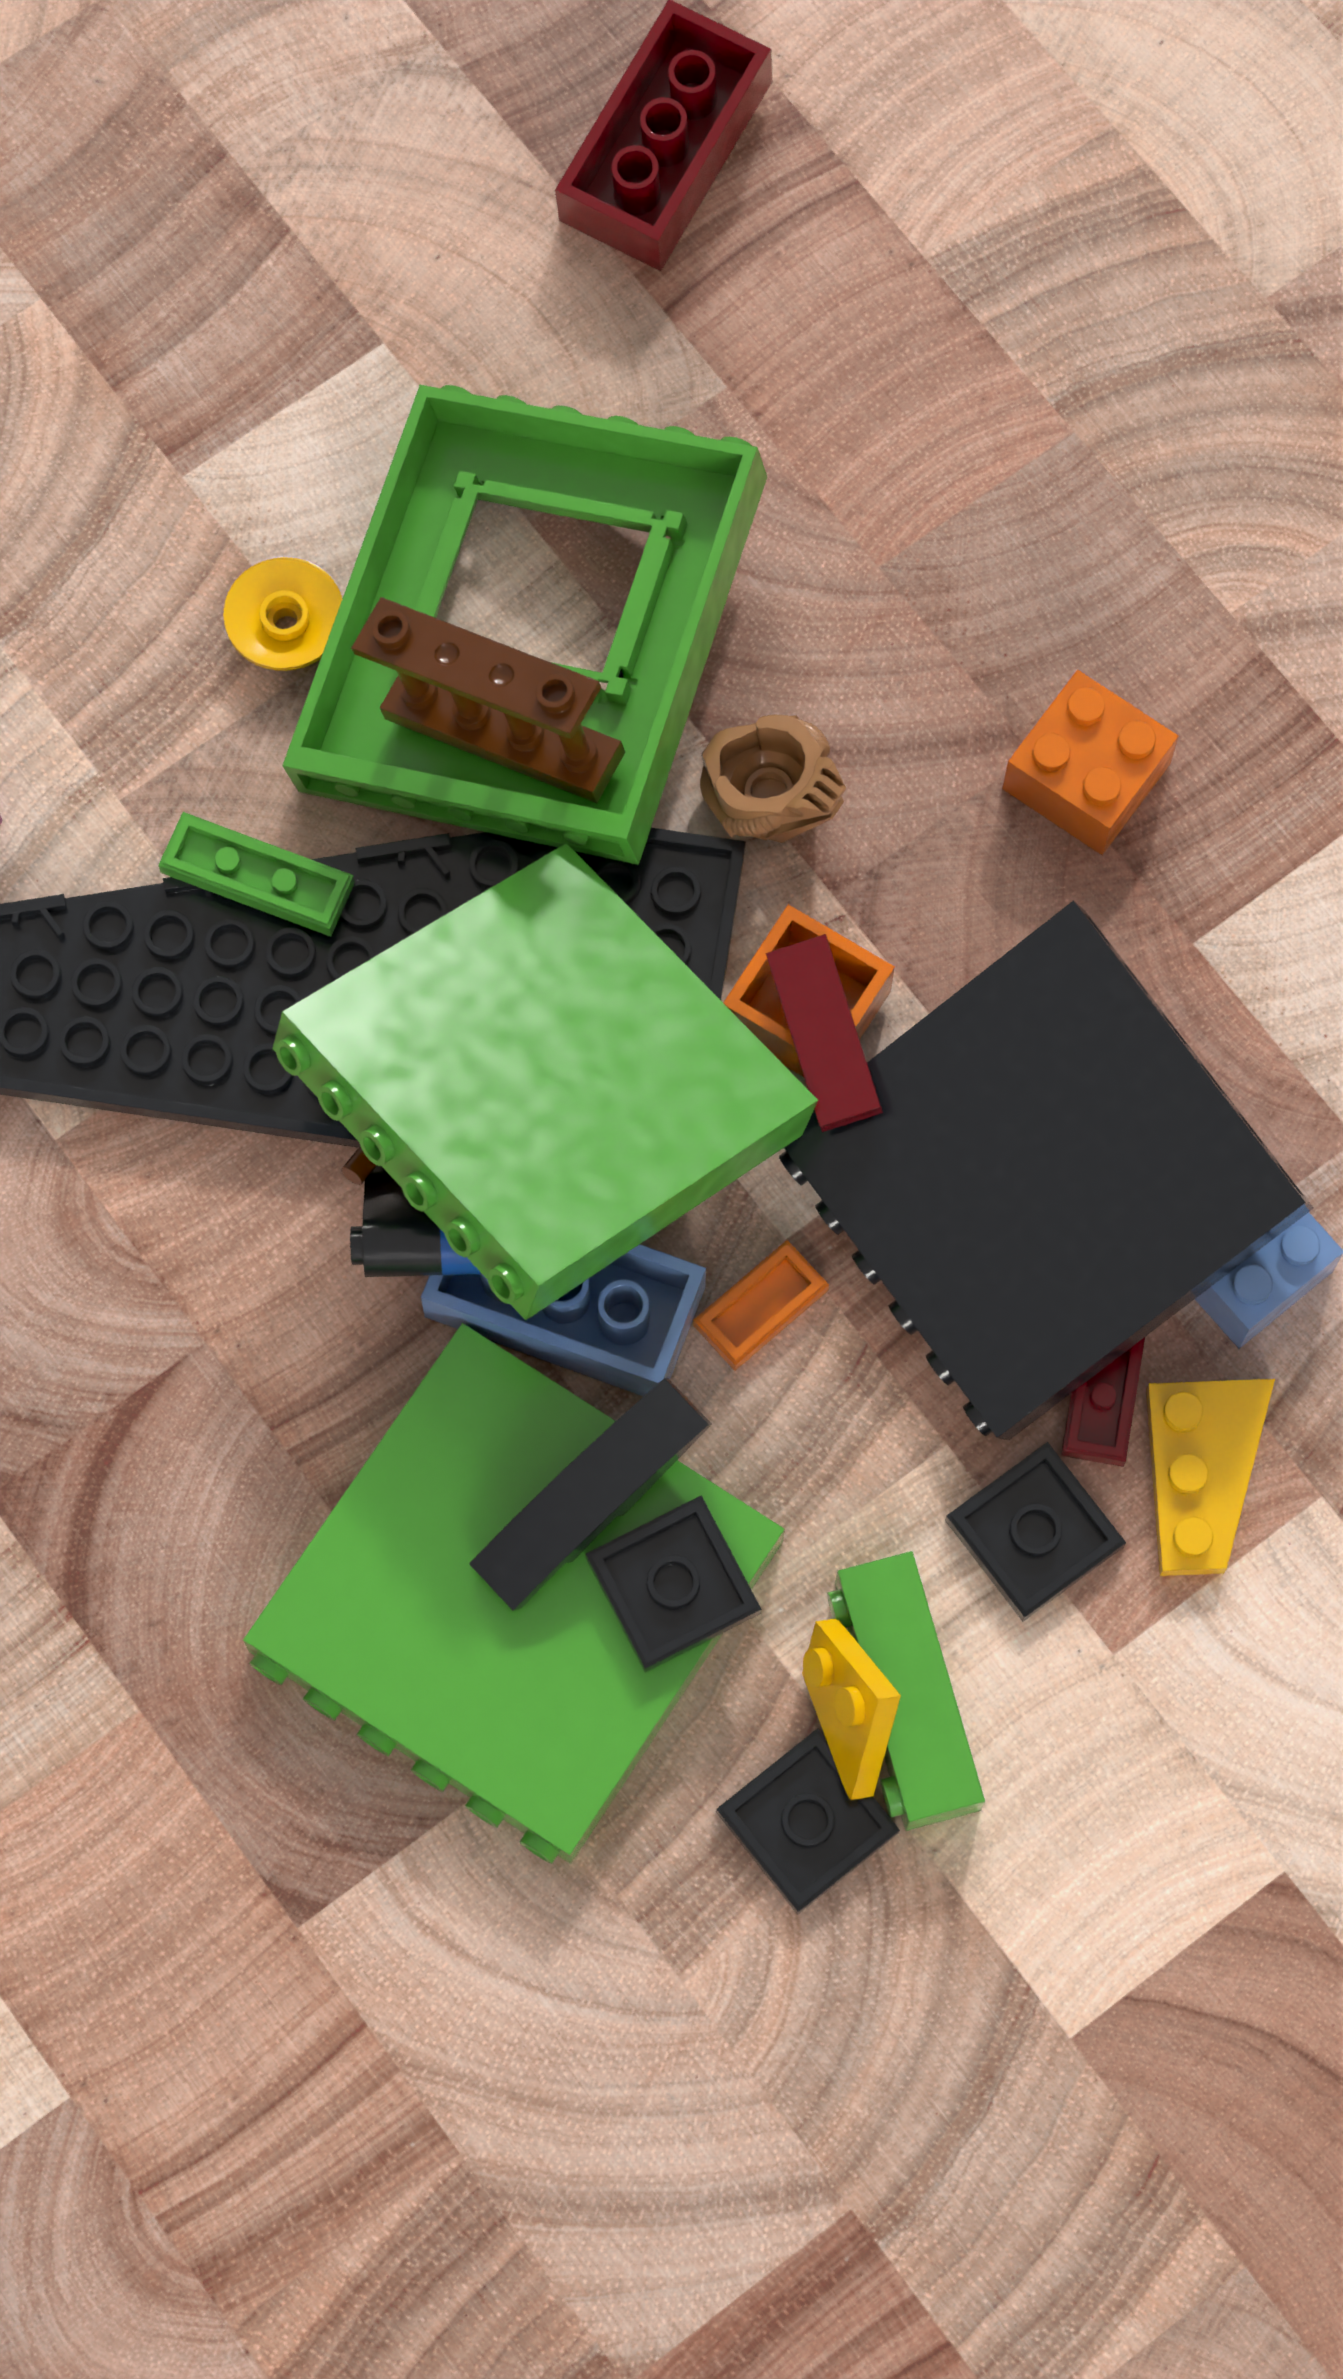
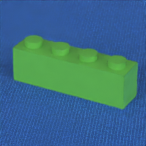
M913 1551L838 1570L835 1580L837 1590L827 1592L832 1618L840 1620L844 1627L848 1628L849 1633L901 1695L884 1756L890 1777L880 1779L889 1816L892 1818L901 1815L905 1831L981 1811L985 1798Z

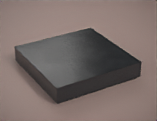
M1048 1442L946 1515L945 1518L946 1523L1022 1622L1116 1554L1126 1544L1122 1536Z
M702 1495L585 1554L590 1568L645 1673L760 1615L762 1611Z
M818 1728L716 1809L717 1815L797 1915L900 1832V1829L874 1797L851 1800L847 1796L827 1740Z

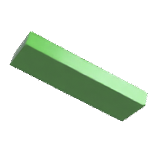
M182 812L158 865L162 874L330 937L355 884L352 874Z

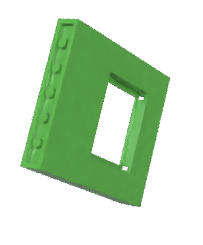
M419 385L282 765L298 792L558 848L567 843L577 852L639 865L767 480V474L758 447L752 446L747 441L736 437H723L721 440L696 436L691 431L677 426H668L664 429L642 426L623 416H610L608 419L583 415L576 409L563 405L554 406L552 409L528 405L524 401L509 395L490 398L471 394L469 391L454 385H444L442 388ZM477 500L649 532L603 672L554 663L599 682L608 683L606 690L600 689L581 723L584 727L620 740L625 750L622 760L598 803L385 720L380 706L395 682L398 673L396 670L355 655L351 649L380 597L436 618ZM620 670H622L624 678L618 677Z

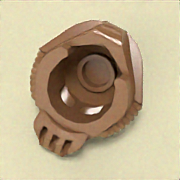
M767 715L760 717L754 724L721 730L713 736L701 754L704 765L700 778L701 794L732 839L735 835L740 837L752 836L783 843L834 818L844 803L842 795L846 790V786L831 758L827 757L830 754L827 738L820 729L812 723L799 719L797 715Z

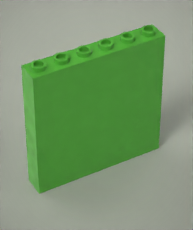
M567 843L282 1011L272 1048L276 1052L283 1068L291 1075L298 1076L318 1097L324 1112L333 1120L340 1121L360 1142L366 1157L375 1165L382 1166L402 1187L408 1202L415 1209L424 1211L444 1232L450 1247L458 1255L467 1257L488 1280L493 1293L502 1302L511 1304L525 1320L801 1137L818 1102V1099Z
M462 1323L243 1641L248 1651L254 1655L249 1664L266 1678L278 1685H282L288 1677L308 1691L303 1700L327 1718L335 1721L339 1714L342 1713L361 1725L362 1727L356 1735L380 1753L389 1756L395 1748L414 1760L415 1764L411 1768V1772L433 1788L443 1792L447 1785L450 1784L470 1797L465 1807L486 1823L498 1828L502 1820H505L523 1832L524 1835L520 1840V1844L539 1858L552 1864L556 1857L559 1856L572 1864L722 1636L720 1634L645 1673L590 1568L585 1554L702 1495L752 1590L782 1545L785 1529L677 1460L625 1515L617 1516L573 1562L565 1563L521 1609L512 1611L469 1563L556 1476L604 1433L615 1420Z

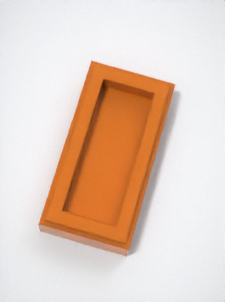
M786 1240L693 1320V1326L730 1367L736 1371L829 1291V1284L798 1250Z

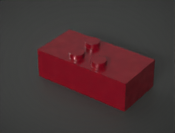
M668 0L555 188L559 221L661 271L772 84L771 48L675 1Z

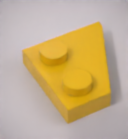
M835 1618L815 1621L809 1648L803 1657L802 1675L847 1796L851 1800L873 1797L901 1695L840 1620Z

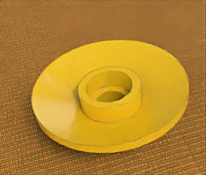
M292 557L264 560L245 570L231 586L225 599L223 612L226 632L234 648L245 659L257 666L276 671L304 668L321 659L342 601V595L331 576L319 566L309 561ZM285 616L293 617L297 621L293 627L287 629H279L275 626L276 622Z

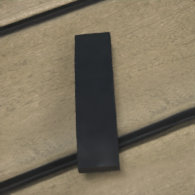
M664 1378L556 1476L469 1563L470 1566L512 1611L521 1609L565 1563L573 1562L617 1516L625 1515L712 1423L668 1378Z

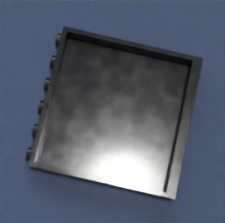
M1074 900L867 1062L883 1113L822 1132L814 1110L803 1135L784 1147L786 1151L779 1155L783 1166L795 1181L801 1186L808 1181L822 1199L815 1205V1208L830 1229L837 1235L845 1231L858 1248L852 1254V1258L864 1276L874 1285L882 1281L895 1300L888 1306L896 1320L910 1335L919 1331L932 1349L925 1357L935 1373L948 1386L955 1381L964 1392L969 1402L963 1406V1409L974 1426L984 1436H988L993 1432L997 1438L1006 1440L1012 1439L1314 1208L1091 917Z

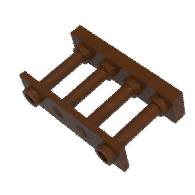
M380 597L351 647L355 655L396 670L398 673L395 682L380 706L385 720L584 799L598 803L625 754L620 740L581 725L601 689L598 680L383 597Z

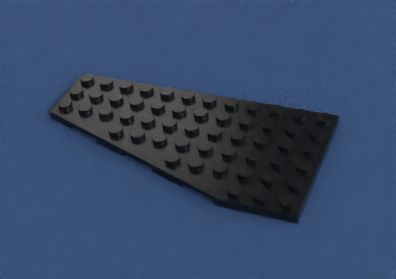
M651 828L639 865L575 851L684 964L722 1000L746 841ZM488 832L450 837L449 833L357 847L355 853L311 859L354 876L355 884L331 937L173 877L163 878V883L65 898L64 894L2 903L0 904V1095L359 1148L360 1142L340 1121L330 1118L322 1109L318 1097L298 1076L288 1073L279 1062L276 1052L272 1048L282 1011L558 847Z

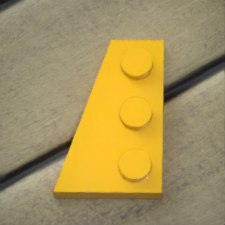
M1275 1379L1148 1384L1146 1399L1160 1576L1224 1574L1226 1571Z

